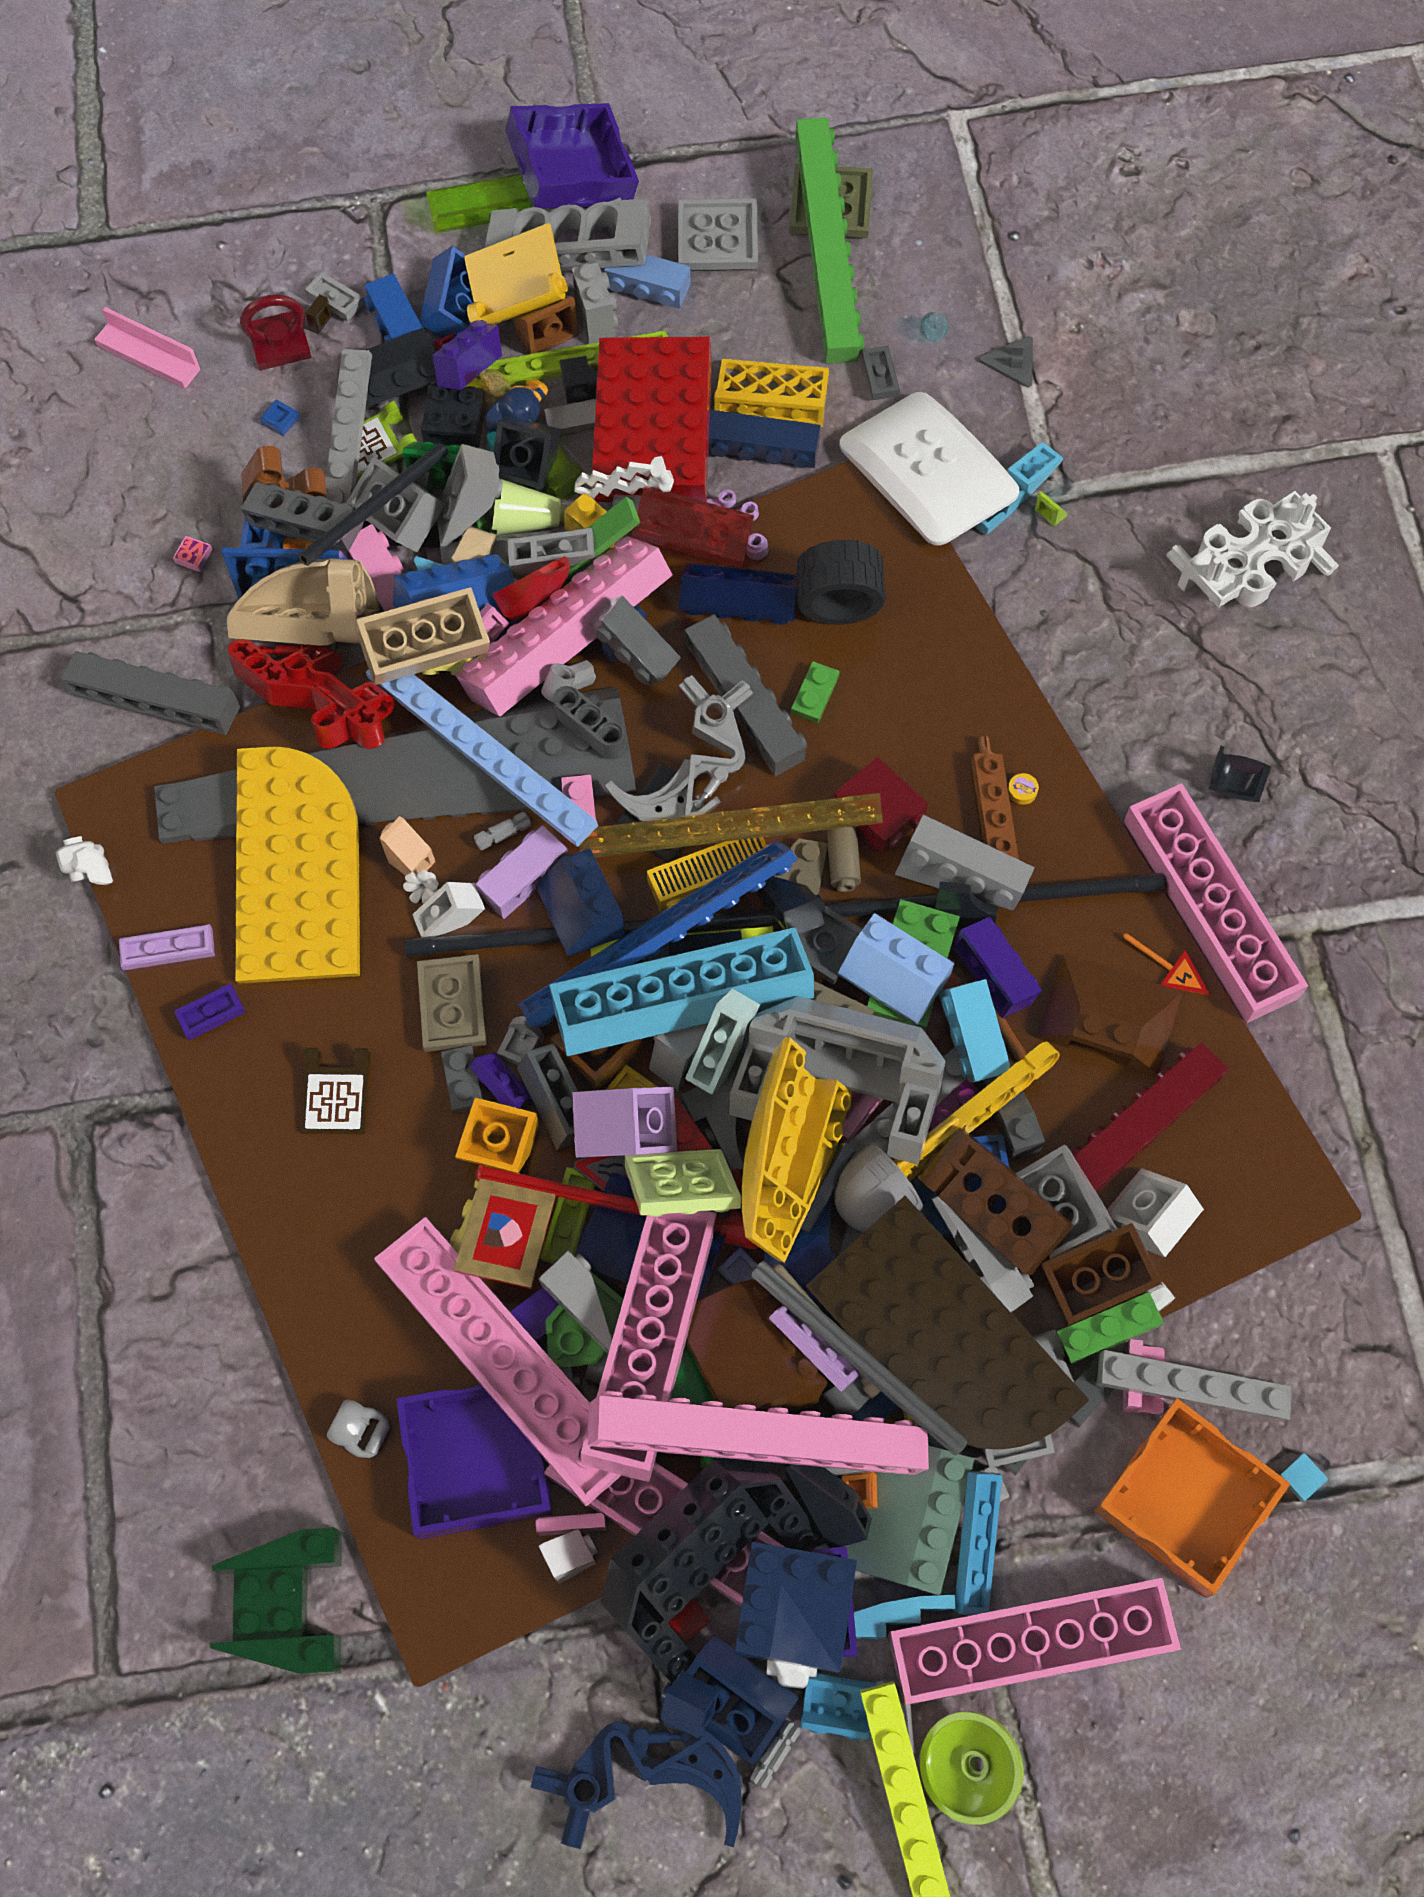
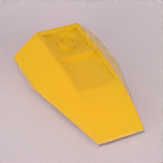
M785 1037L773 1050L749 1132L742 1177V1215L745 1236L779 1262L786 1261L835 1155L838 1142L843 1134V1125L847 1111L851 1106L852 1092L838 1080L817 1079L804 1069L806 1051L790 1037Z

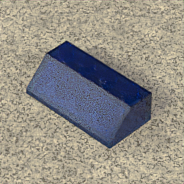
M687 563L681 575L679 609L686 610V613L689 615H702L703 612L714 613L718 618H731V615L742 616V619L746 621H759L760 618L771 619V622L774 624H788V621L793 622L798 596L797 574Z

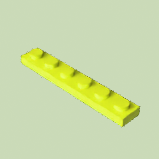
M894 1681L859 1690L912 1897H950Z

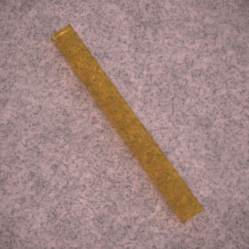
M880 793L602 826L597 827L580 844V851L590 848L594 857L883 823Z

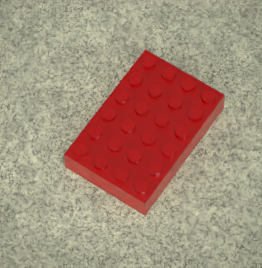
M710 336L599 338L592 471L595 470L611 475L617 466L627 469L629 462L650 465L655 457L662 456L666 470L671 471L674 479L671 491L663 493L659 489L652 493L639 488L633 495L644 496L660 502H707L712 369ZM636 472L635 474L636 476H639L646 480H648L649 477L652 476L651 472L648 477L638 472ZM620 477V479L629 483L631 482L630 480ZM616 488L612 490L608 497L599 492L594 499L596 502H612L614 495L632 494Z

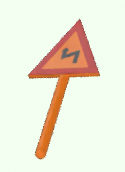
M1125 933L1123 935L1125 940L1170 971L1160 985L1175 990L1210 996L1207 987L1186 950L1173 966L1129 934Z

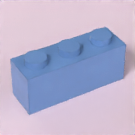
M647 254L645 265L608 267L604 269L609 280L610 288L608 289L636 296L640 299L658 302L665 306L681 308L691 285L690 266Z

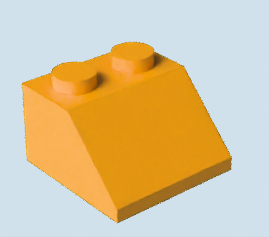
M475 1098L455 1156L456 1159L479 1165L484 1164L487 1167L518 1174L530 1156L539 1128L536 1113Z

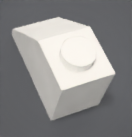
M447 882L412 915L421 937H437L468 925L485 910L475 883Z
M578 1529L539 1545L554 1578L559 1584L596 1564L592 1556L598 1553L591 1537L589 1534L582 1537Z

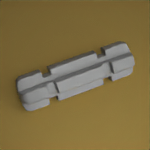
M521 812L513 816L514 819L512 820L507 819L488 828L487 832L482 831L474 835L477 847L480 850H484L492 846L491 843L493 842L498 843L517 834L518 830L523 831L529 828L531 821L525 812Z
M789 1720L783 1723L778 1731L780 1735L778 1738L775 1736L760 1760L762 1764L760 1767L757 1766L752 1773L751 1781L760 1788H767L773 1778L771 1776L773 1771L776 1772L791 1749L789 1745L791 1742L794 1743L799 1736L801 1730L797 1725Z

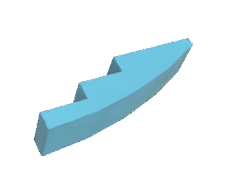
M1041 442L1007 470L1019 486L1018 498L974 527L984 535H988L1048 478L1063 461V457L1044 442Z
M955 1595L918 1596L881 1603L854 1612L856 1639L884 1640L886 1638V1625L918 1626L921 1623V1611L952 1612L955 1610Z

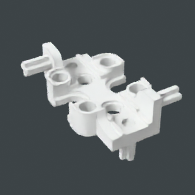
M1294 491L1274 505L1268 500L1256 499L1245 505L1238 514L1239 520L1237 523L1250 532L1248 536L1244 538L1234 537L1221 524H1216L1205 533L1198 554L1193 558L1180 545H1175L1166 556L1182 572L1178 586L1185 592L1197 584L1209 597V600L1214 602L1218 608L1233 598L1244 606L1254 607L1267 600L1271 590L1277 584L1264 569V564L1267 561H1281L1282 567L1292 577L1293 582L1303 576L1310 562L1325 576L1331 575L1339 565L1322 548L1331 527L1314 511L1317 505V496L1314 494L1309 496L1305 493L1301 497ZM1281 530L1286 534V538L1276 539L1271 532ZM1231 558L1239 559L1243 566L1233 568L1229 565L1228 560Z

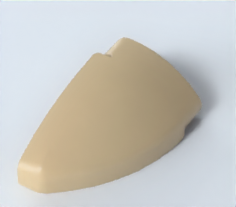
M316 559L309 566L304 565L302 562L285 566L250 587L237 601L227 616L228 637L309 645H330L336 642L360 644L356 632V619L380 613L373 582L366 568L359 560Z

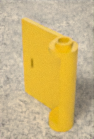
M549 223L464 256L474 303L467 306L470 323L476 320H484L489 324H499L565 299V292L568 291V287L561 274L553 232Z

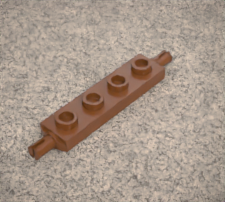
M984 736L977 739L979 753L972 756L971 765L983 843L1019 860L1003 755L992 753L990 738L986 736L984 739Z

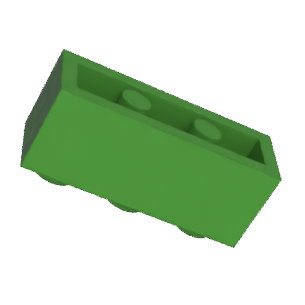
M1150 1292L1061 1329L1057 1331V1334L1070 1365L1103 1350L1162 1326L1164 1322Z

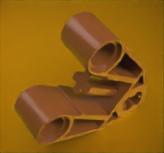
M274 446L258 448L241 473L243 504L256 482L267 485L272 483L286 490H299L306 495L327 498L325 473L319 468H306L294 477L292 476L287 481H284L281 452Z

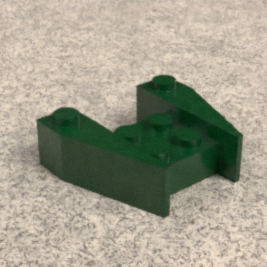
M335 1527L300 1529L212 1565V1571L221 1575L234 1574L233 1641L210 1643V1648L305 1676L341 1674V1637L336 1635L307 1636L308 1569L342 1567V1532Z

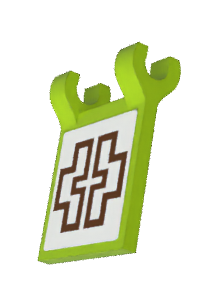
M395 401L387 403L377 415L365 420L363 423L356 481L361 478L373 456L388 465L403 457V448L412 442H417L412 433L404 436L399 442L389 424H397L403 420Z

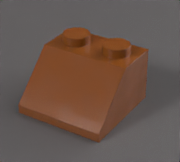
M565 296L563 300L514 318L516 335L529 354L545 352L579 335L575 300L572 296Z

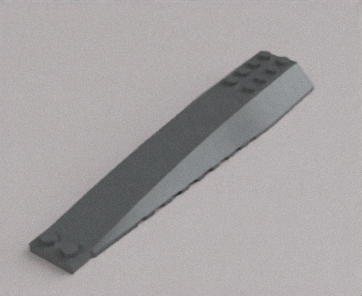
M617 687L581 692L623 728L625 752L622 756L613 760L600 755L559 721L556 716L554 702L546 698L516 703L500 717L487 709L465 714V716L562 793L561 778L591 775L594 799L612 796L605 788V785L610 781L626 793L636 792L630 748ZM565 703L562 706L569 707L572 706L573 703ZM591 720L584 722L585 725L595 723V721ZM426 724L384 734L385 740L383 744L373 749L363 748L353 741L330 749L324 748L307 752V754L326 764L340 778L355 805L358 824L364 823L365 826L377 825V822L394 820L395 822L399 816L405 821L406 819L414 818L432 820L436 819V816L451 815L454 818L464 817L469 813L481 812V815L531 810ZM610 738L607 739L605 742L613 743L617 741V739ZM237 769L184 782L154 786L158 833L162 844L191 839L203 841L236 837Z

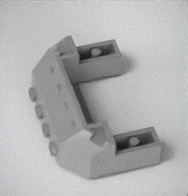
M799 996L757 1013L751 1021L749 1042L730 1092L729 1115L753 1120L773 1050L785 1037H790L806 1051L803 1068L817 1079L838 1080L850 1091L899 1103L890 1133L887 1155L894 1159L919 1165L940 1092L946 1062L921 1027Z

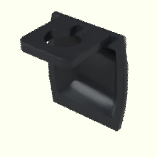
M1220 745L1212 768L1209 789L1234 799L1260 802L1271 766L1248 757L1224 754L1225 746Z

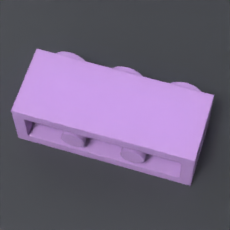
M543 825L537 831L529 832L521 845L514 851L509 850L501 858L500 863L492 870L488 869L481 874L476 883L480 897L500 917L505 919L537 890L536 885L562 857L569 855L568 849Z

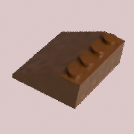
M755 1279L741 1281L696 1302L685 1344L714 1400L723 1403V1408L735 1409L737 1405H753L756 1407V1411L767 1412L770 1408L788 1409V1412L814 1407L828 1381L810 1359L769 1319L775 1310L783 1304Z

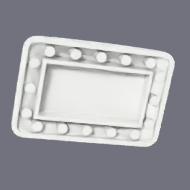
M915 392L848 431L840 439L841 451L922 537L933 545H944L1010 505L1019 496V486L1003 466L949 411L927 393Z

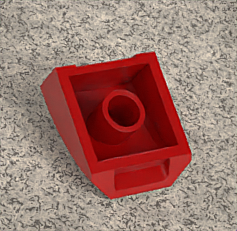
M563 556L492 594L502 614L516 622L532 609L541 606L550 599L551 594L562 587L571 566L568 557Z

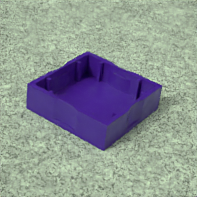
M609 103L574 104L563 107L547 105L510 107L505 131L533 207L542 209L558 208L568 204L587 207L600 202H611L617 198L622 200L634 199L639 180L630 156L621 142L620 130Z
M481 1384L463 1390H439L397 1398L402 1446L405 1450L409 1467L408 1494L415 1537L421 1540L553 1515L548 1478L544 1473L546 1471L545 1459Z

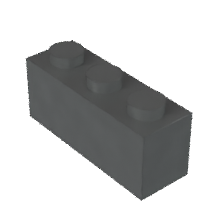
M623 595L609 598L588 623L595 630L596 637L602 642L607 643L615 651L614 655L616 658L627 664L634 671L636 679L643 684L661 683L681 658Z
M552 1043L526 1052L517 1070L556 1150L575 1144L572 1092L578 1091L555 1044Z

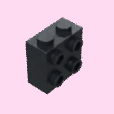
M429 384L421 426L423 441L433 444L442 443L445 446H461V444L479 448L486 410L483 388L468 386L462 390Z

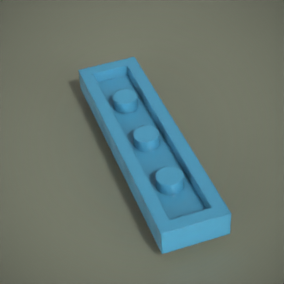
M968 1472L954 1610V1612L962 1615L989 1612L1003 1476L994 1472Z

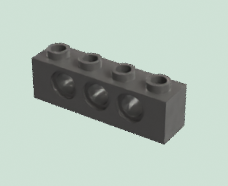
M259 482L254 484L241 507L251 526L310 542H315L356 509L349 503H337L329 501L322 496L314 497L306 495L299 490L290 491L272 483L267 485ZM363 523L332 548L349 552Z

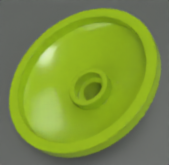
M975 1711L956 1712L939 1720L930 1729L922 1744L920 1752L922 1782L930 1799L948 1817L964 1824L983 1825L1001 1818L1016 1803L1023 1785V1761L1012 1735L997 1720ZM976 1757L983 1761V1769H979L975 1765Z

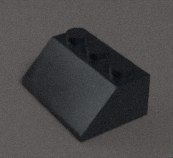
M422 328L366 349L372 354L366 399L367 410L429 387V384L434 385L437 383L433 362V354L436 351Z

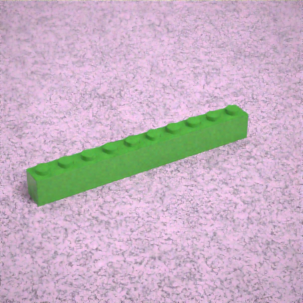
M828 117L797 119L795 142L825 363L858 362L859 351L864 349L863 334L858 333L861 318L860 311L855 310L854 305L857 303V289L852 287L851 281L854 280L853 264L848 263L851 247L850 241H845L847 219L842 218L841 213L844 212L843 195L839 196L838 192L841 189L840 173L835 171V167L838 166L837 151L832 150V145L835 143L834 129H829Z

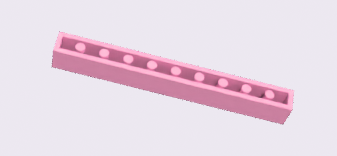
M615 1391L602 1392L601 1396H598L589 1403L588 1446L916 1475L929 1469L928 1432L922 1427H915L914 1421L902 1420L896 1421L895 1424H885L883 1418L877 1417L864 1418L863 1421H854L852 1416L847 1414L832 1415V1418L820 1417V1412L803 1411L800 1412V1415L788 1414V1409L770 1408L767 1412L756 1411V1407L753 1405H737L735 1409L723 1408V1403L716 1401L703 1402L702 1405H692L690 1400L685 1398L669 1399V1402L656 1401V1396L637 1395L635 1399L623 1398L622 1393Z

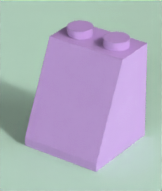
M674 1087L572 1092L576 1157L677 1152Z

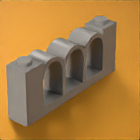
M646 198L620 200L619 205L613 202H600L590 206L586 211L580 206L568 204L560 206L550 213L537 207L523 209L518 212L517 208L492 210L485 248L549 223L551 224L561 271L572 270L574 267L598 262L600 268L645 265L651 225V216ZM608 226L616 227L614 238L592 240L594 234L601 228ZM571 229H580L578 241L556 243L558 237L563 232Z

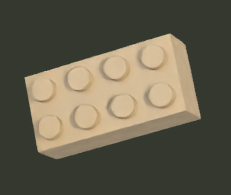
M471 587L356 619V632L374 685L488 653L490 640Z

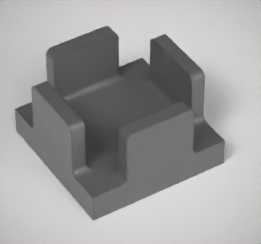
M825 906V912H822L825 925L800 934L799 937L813 970L814 981L821 984L825 979L834 985L838 979L843 980L838 975V972L857 936L863 929Z

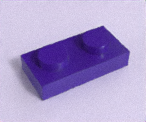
M231 983L174 1011L189 1041L246 1013Z
M496 1052L475 1058L470 1065V1068L475 1072L479 1080L497 1098L499 1104L520 1109L528 1106L532 1101L526 1087Z

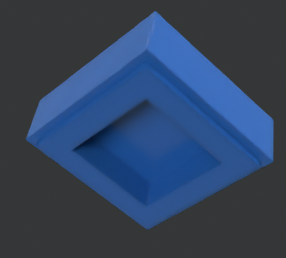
M276 399L260 417L262 425L284 436L298 420L299 414L298 411Z

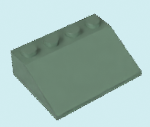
M928 1446L929 1469L916 1475L874 1472L877 1474L878 1508L867 1509L872 1518L868 1538L865 1541L844 1547H847L848 1559L857 1560V1572L940 1596L966 1495L968 1472L972 1471L974 1459L960 1454L953 1455L950 1451Z

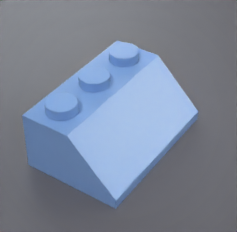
M874 913L857 936L838 975L917 1025L951 977L954 963Z

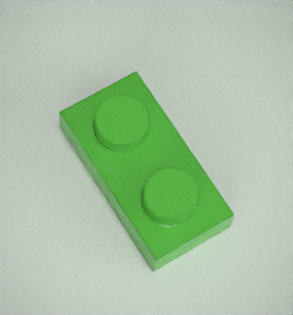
M812 662L791 708V715L818 724L837 683L840 671Z

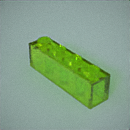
M521 173L426 191L435 234L489 224L492 210L517 208L518 212L523 209L533 207Z

